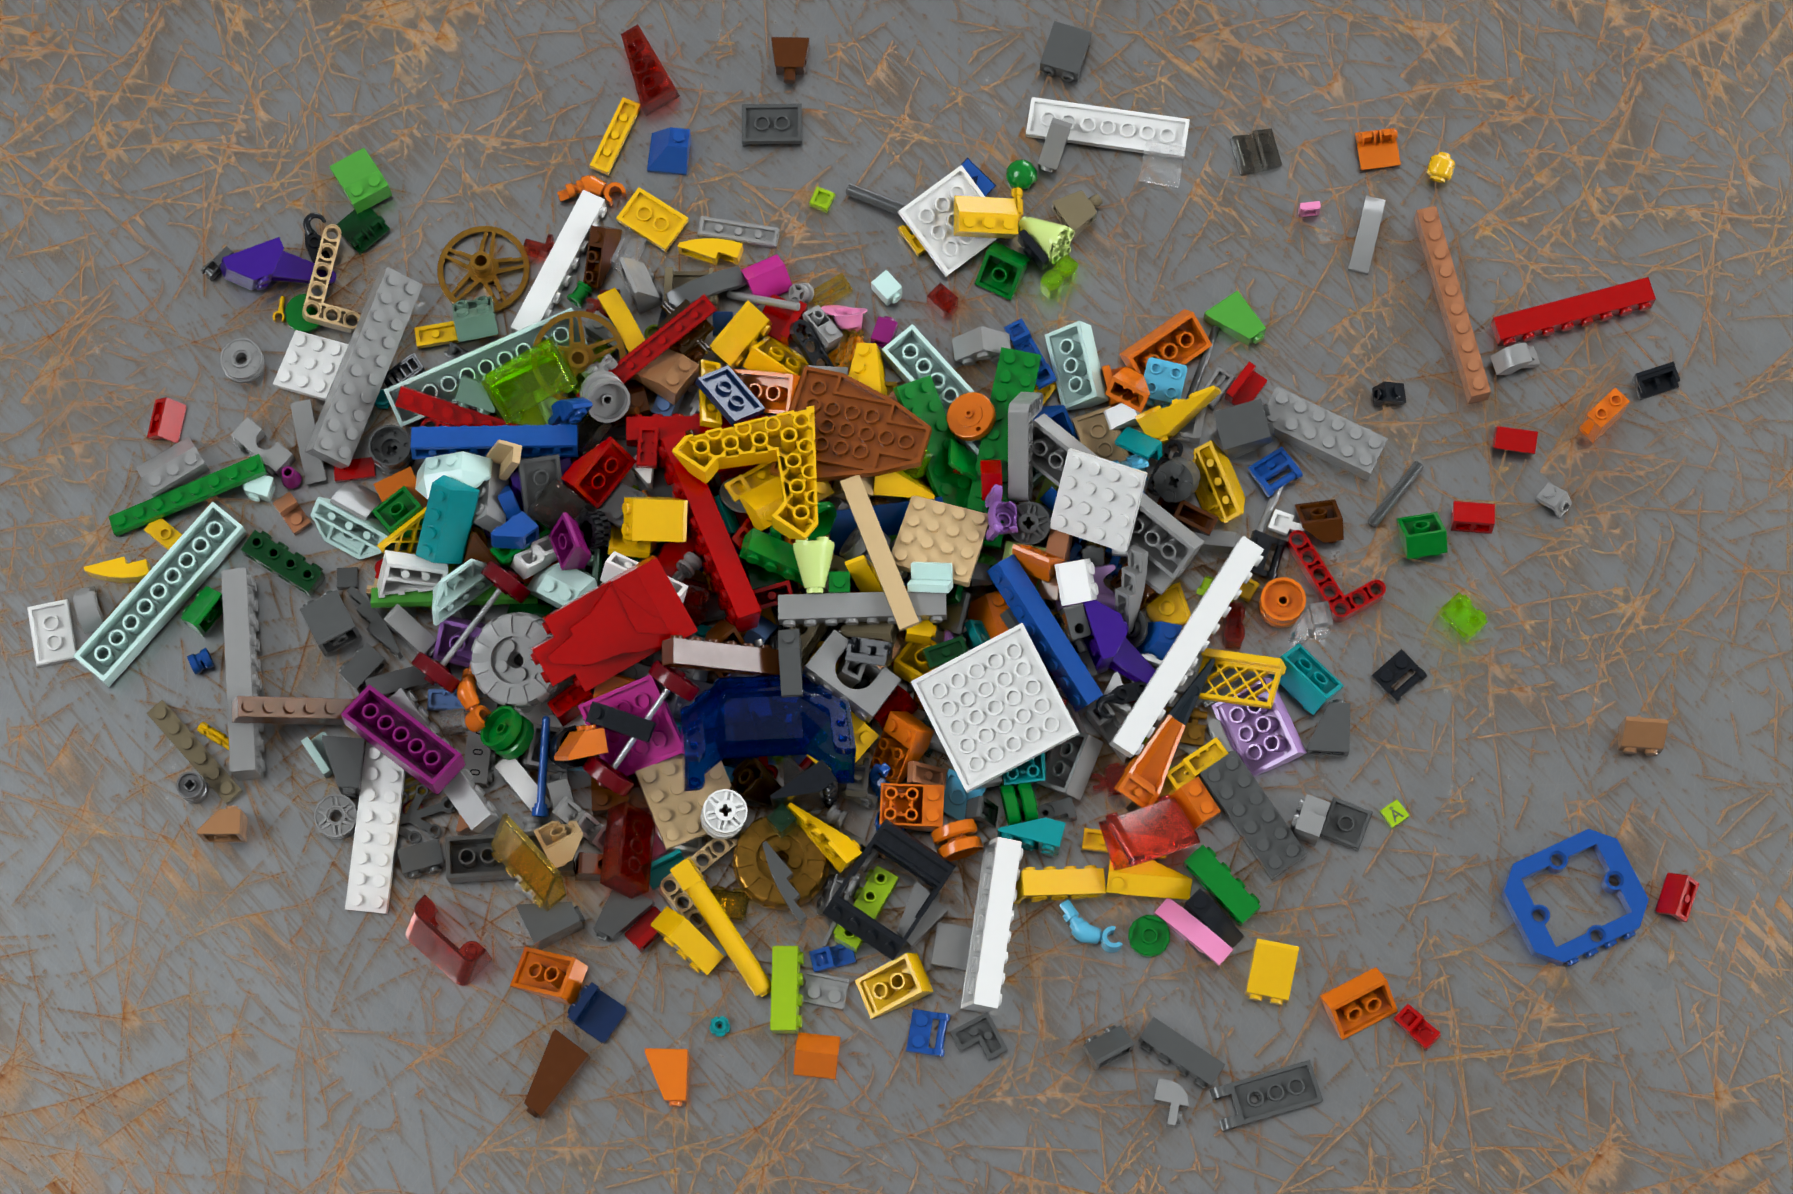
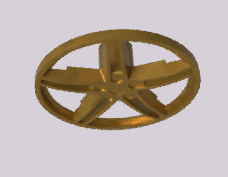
M477 226L460 232L446 244L438 261V281L444 295L452 304L460 301L481 282L489 295L492 296L496 304L494 305V310L497 313L514 304L525 291L530 277V262L524 246L514 235L493 226ZM484 232L479 251L473 255L452 249L464 237ZM490 232L492 233V237L490 243V251L489 254H487L485 252V248L487 244L488 234ZM495 234L509 239L517 247L522 257L494 259ZM448 253L470 262L467 265L457 259L448 256ZM446 259L469 271L452 292L449 291L444 279V263ZM523 263V265L510 266L499 269V266L501 265ZM524 268L519 287L506 300L496 275ZM472 280L473 283L456 298L455 296ZM494 282L503 300L502 303L498 302L488 284Z
M571 311L552 318L542 327L534 341L531 360L535 377L540 386L553 398L564 400L571 399L563 396V394L579 373L582 374L589 365L594 364V360L617 348L619 349L621 360L626 356L620 334L606 319L587 311ZM573 317L578 318L581 342H574ZM581 317L593 319L601 323L611 332L613 338L586 345ZM569 318V347L541 343L542 338L552 326ZM616 340L617 345L594 355L593 348ZM539 346L564 351L563 357L538 351ZM538 354L565 364L553 389L549 387L540 373ZM567 370H569L573 374L559 394L556 390Z

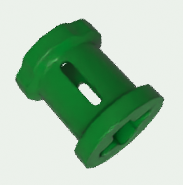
M578 281L577 287L572 294H568L567 299L573 305L581 308L583 301L588 295L592 294L593 290L584 282Z

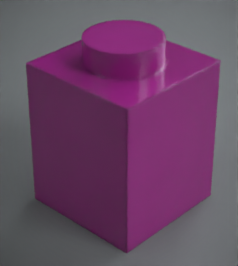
M878 316L871 336V343H876L878 347L884 348L895 339L898 322L888 316H884V318Z

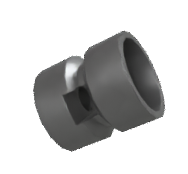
M189 771L179 776L176 783L178 793L190 804L201 803L208 796V785L196 772Z

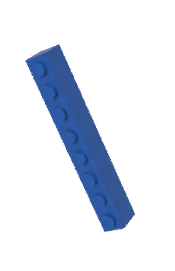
M525 424L520 426L462 425L451 427H412L411 454L412 459H426L428 457L464 451L486 457L490 449L500 439L522 445L521 458L559 454V457H578V426L571 424Z
M1015 555L1007 557L986 572L1019 624H1024L1037 652L1075 712L1080 711L1102 697V691Z

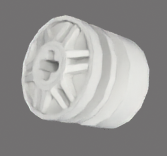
M722 789L715 791L708 796L701 810L700 820L703 829L708 835L716 839L724 840L734 837L739 833L747 818L746 802L740 794L733 790ZM723 808L726 809V812H729L726 817L723 813H720Z

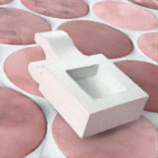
M1275 509L1268 530L1284 536H1288L1289 531L1293 532L1295 530H1301L1305 533V529L1302 528L1300 523L1293 522L1294 515Z

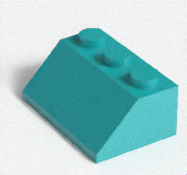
M1300 643L1280 657L1286 666V671L1284 675H1281L1279 683L1287 690L1290 696L1296 698L1303 708L1312 715L1321 710L1344 687Z

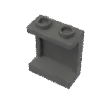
M1054 21L1040 62V71L1048 76L1055 75L1062 77L1065 81L1077 82L1087 49L1092 40V32Z

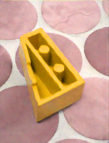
M857 343L848 376L886 396L884 360L877 344Z
M668 906L650 924L664 937L663 941L671 948L677 949L676 953L683 960L687 959L691 962L689 966L696 973L701 971L708 975L724 957L684 916Z

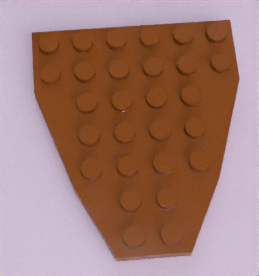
M804 366L790 411L805 410L806 407L814 405L817 482L844 480L855 475H860L861 478L875 477L922 465L932 433L931 426L897 401L844 373ZM772 462L770 475L780 477L778 462Z

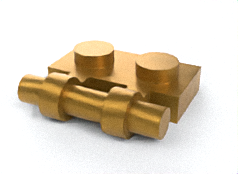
M1166 706L1165 714H1168L1173 707ZM1193 708L1190 715L1192 721L1186 724L1179 743L1197 747L1203 746L1206 725L1198 724V719L1207 720L1208 712L1200 711V708Z

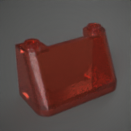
M1169 794L1157 798L1158 802L1119 816L1115 812L1106 815V820L1098 822L1114 871L1132 867L1201 843L1197 832L1175 797L1170 798Z
M424 894L414 907L406 928V937L410 943L459 986H466L477 977L492 958L487 950L476 941H468L459 949L437 929L439 924L436 922L435 917L439 910L433 901Z

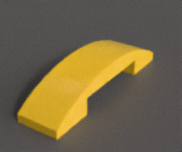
M615 287L597 296L615 329L620 334L626 350L630 353L644 342L645 338L627 305Z
M772 462L762 463L724 484L734 502L740 500L738 496L777 477L770 475Z

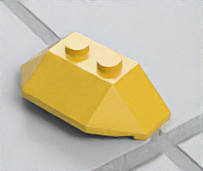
M1213 440L1195 448L1192 461L1197 465L1201 475L1195 493L1202 509L1219 517L1218 520L1224 523H1228L1243 515L1245 495L1229 458Z

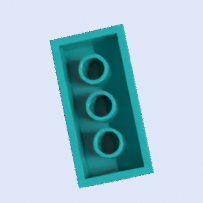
M446 475L432 482L416 556L432 563H463L480 493L479 489Z

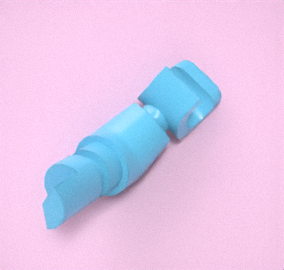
M1069 899L1059 905L1065 913L1063 915L1064 920L1067 923L1070 922L1071 933L1078 941L1090 944H1098L1100 942L1101 947L1109 953L1118 952L1122 948L1123 944L1121 942L1112 943L1107 938V936L1114 934L1116 926L1107 927L1102 932L1101 928L1090 925L1082 917L1079 918L1078 911Z

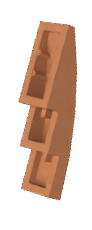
M1051 529L1046 552L1065 559L1064 562H1067V560H1070L1073 536ZM1056 574L1050 582L1040 579L1038 593L1042 599L1059 601L1060 594Z

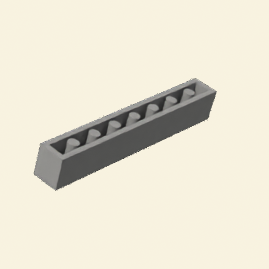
M884 592L778 595V621L784 627H794L796 624H804V626L811 627L816 626L817 623L835 626L838 623L846 622V625H858L859 622L876 625L880 621L897 624ZM907 592L919 623H921V620H930L931 623H940L942 620H947L946 593Z
M400 688L388 698L451 746L450 742L439 734L440 728L436 723L429 720L428 711L423 706H419L417 703L418 697L413 691ZM462 768L446 785L443 791L470 829L480 834L499 818L495 813L497 809L491 801L485 799L483 796L485 795L484 790L478 784L475 785L472 780L474 779L472 773L468 769Z

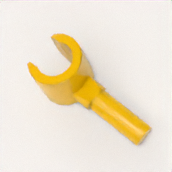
M280 296L278 311L273 313L272 317L275 322L278 315H282V323L286 321L284 296Z

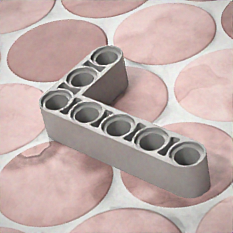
M1020 392L1009 404L1008 498L1011 501L1030 502L1032 499L1033 419L1042 410V393Z

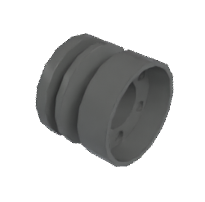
M392 424L384 425L376 429L371 435L368 443L369 453L378 470L384 474L393 475L413 466L415 459H412L411 438L403 428Z
M1028 501L1017 505L1016 523L1018 533L1011 534L1012 537L1021 544L1039 545L1045 543L1049 538L1051 530L1052 511L1042 503ZM1030 519L1035 522L1031 529L1029 526H1026V522Z

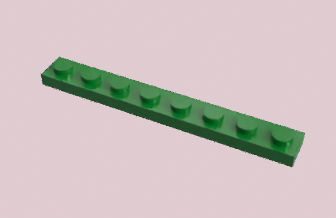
M257 454L108 516L114 535L116 537L267 475L262 457Z

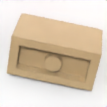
M499 439L487 453L486 457L491 458L493 463L500 464L498 479L506 481L520 464L522 445Z

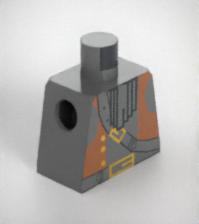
M1083 603L1062 608L1053 615L1077 654L1088 651L1084 640L1091 635Z

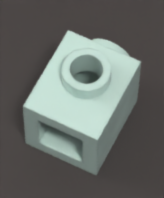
M887 270L871 282V289L886 306L891 303L895 304L901 299L903 294L902 286Z
M264 475L243 484V488L250 500L271 502L277 483L273 477Z

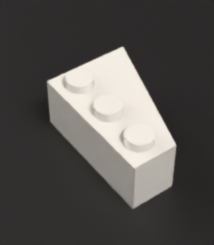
M385 550L377 582L378 597L384 598L385 595L396 593L404 595L405 592L417 590L418 592L432 591L436 584L448 575V565L446 563H432L415 554Z

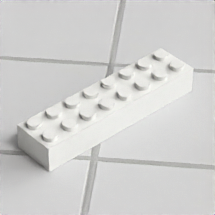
M996 837L984 845L961 1009L986 1013L998 1009V1006L1001 1005L1002 994H1000L1001 985L1005 981L1003 970L1004 964L1008 960L1006 949L1007 943L1011 939L1009 928L1010 923L1014 919L1012 907L1013 902L1017 898L1016 881L1020 877L1018 866L1023 856L1021 841Z

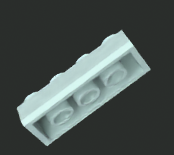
M1077 321L1045 334L1053 372L1057 378L1056 385L1061 405H1064L1066 410L1093 407L1108 401V396L1105 395L1106 387L1091 325Z

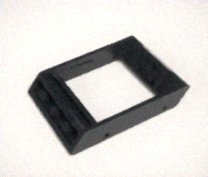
M885 819L822 914L893 961L956 865ZM873 848L934 888L916 914L915 921L903 938L839 896L851 877H855Z

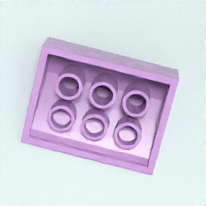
M1263 677L1262 680L1267 685L1273 681V678ZM1259 680L1249 687L1254 693L1262 688L1263 684ZM1248 688L1237 694L1238 698L1241 699L1251 695ZM1278 689L1272 709L1225 702H1216L1211 705L1216 718L1222 725L1232 750L1237 752L1253 777L1289 763L1307 753ZM1265 691L1256 698L1258 701L1267 702L1269 693Z

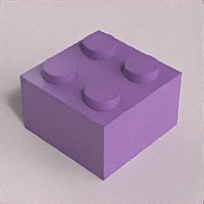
M450 616L441 622L433 659L442 661L472 621ZM479 622L449 663L469 667L470 660H472L473 652L471 648L473 642L482 632V628L485 626L484 623Z

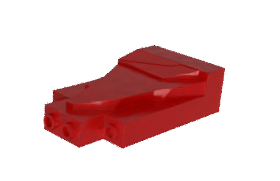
M652 555L542 617L545 621L542 623L547 635L551 633L553 636L532 647L533 653L530 656L535 665L540 664L543 672L540 674L546 684L550 682L552 686H555L575 674L576 677L573 678V681L577 688H583L587 692L662 649V641L670 639L671 635H682L683 639L698 630L658 558Z

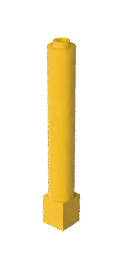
M688 856L670 869L671 873L683 891L687 892L753 994L763 997L771 992L772 982L705 883L703 875L691 857Z

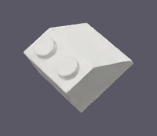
M1090 558L1054 565L1062 606L1097 599L1099 590L1097 583H1094L1093 574H1095V567Z

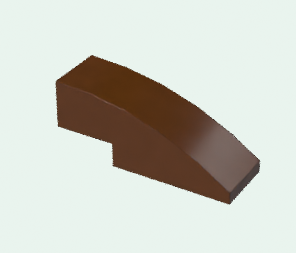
M1160 496L1157 502L1159 506L1189 530L1210 536L1219 518L1185 500L1166 502Z

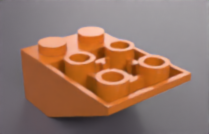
M890 711L870 763V768L872 769L875 764L882 765L884 762L887 763L891 769L885 779L890 783L901 784L908 774V762H918L929 747L934 730L908 711Z
M881 783L879 825H882L884 820L887 819L899 828L918 831H934L943 826L944 785Z

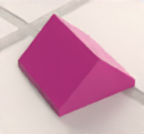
M777 254L741 270L747 286L753 295L769 298L772 295L781 296L788 293L792 286L785 264Z

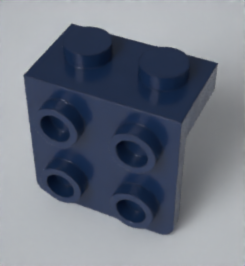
M591 982L589 986L585 985L581 990L579 1001L572 1003L569 1007L567 1018L571 1023L599 1042L605 1043L626 1014L627 1009L601 991L599 986Z

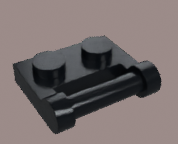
M1258 530L1252 531L1250 540L1264 550L1261 553L1263 556L1262 561L1257 567L1253 566L1250 572L1271 581L1278 577L1277 570L1288 542ZM1271 545H1273L1276 549L1269 571L1264 570Z
M1401 649L1372 674L1370 678L1394 703H1398L1401 700V696L1419 680L1423 681L1427 674ZM1410 670L1414 673L1396 691L1391 688Z

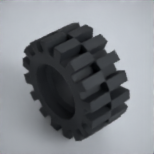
M602 511L584 512L579 517L580 523L578 525L584 534V540L589 549L605 548L609 544L608 540L611 538L609 536V533H611L609 526L611 525L610 522H607L608 517Z

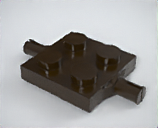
M685 299L678 307L673 309L667 301L663 302L665 306L661 304L660 308L668 315L657 326L658 329L677 316L691 303ZM706 319L674 345L685 356L698 346L705 354H708L709 352L704 346L709 351L712 348L705 342V339L714 329V326Z

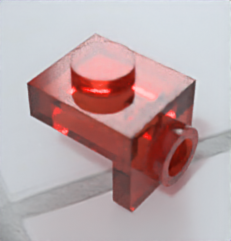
M548 234L545 244L526 238L523 246L530 257L547 259L555 241L553 234Z

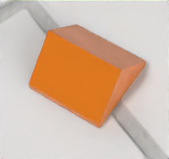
M1013 544L1012 555H1015L1024 571L1046 582H1050L1056 574L1054 565L1064 563L1065 561L1063 558L1031 545Z
M798 1032L793 1075L836 1080L841 1037Z

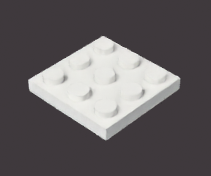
M295 330L273 385L280 389L326 401L349 344Z

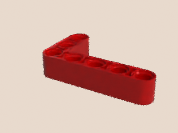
M1295 530L1290 534L1287 547L1333 621L1344 622L1382 600L1386 586L1383 581L1377 579L1344 596L1307 535L1301 530ZM1298 538L1302 541V544L1295 545L1292 540ZM1303 556H1311L1313 561L1310 563L1305 562ZM1321 573L1324 578L1317 580L1313 574ZM1376 587L1381 593L1375 595L1370 589ZM1331 590L1335 596L1327 597L1324 591ZM1353 598H1361L1363 604H1355ZM1335 608H1343L1345 614H1337Z

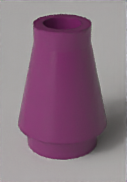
M290 466L284 467L281 472L282 484L289 489L298 487L302 481L301 474Z

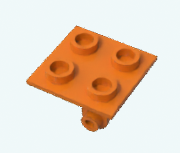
M1390 128L1355 133L1361 170L1401 166L1396 140L1398 138L1397 130Z

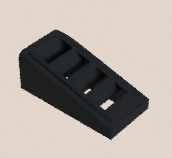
M412 353L387 372L384 383L388 388L393 385L389 379L390 377H393L396 383H399L424 372L425 369L415 353ZM411 364H414L416 367L414 371L410 366ZM407 368L410 374L406 375L403 369ZM398 372H399V373L401 374V376L403 377V379H402L401 381H400V379L398 378V376L396 375Z

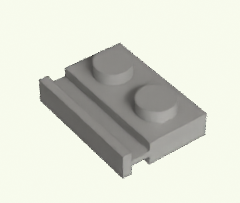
M808 971L803 992V1003L843 1011L850 979Z

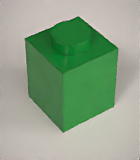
M850 571L829 572V593H850Z

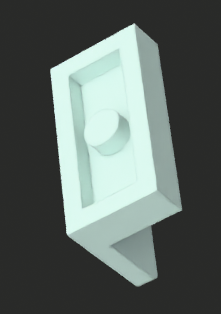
M911 563V580L907 583V592L949 593L953 588L952 563Z
M322 732L311 740L307 736L301 742L327 779L333 775L322 741V735L327 736V734Z

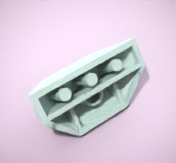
M464 451L428 457L417 471L415 489L428 500L432 482L443 475L477 488L484 481L491 478L493 460Z
M317 498L310 516L315 521L324 541L359 560L382 553L377 545L388 537L389 533L378 519L372 517L364 521L330 503L331 499Z
M471 558L436 584L433 588L432 600L433 624L435 626L494 585L481 574V571L487 565L486 563Z
M558 562L536 573L527 588L531 591V595L560 608L598 585L595 578L577 569L562 570Z

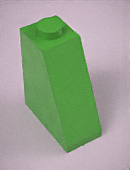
M1238 290L1204 313L1203 320L1211 326H1218L1220 331L1248 346L1253 342L1254 344L1259 343L1265 337L1266 327Z

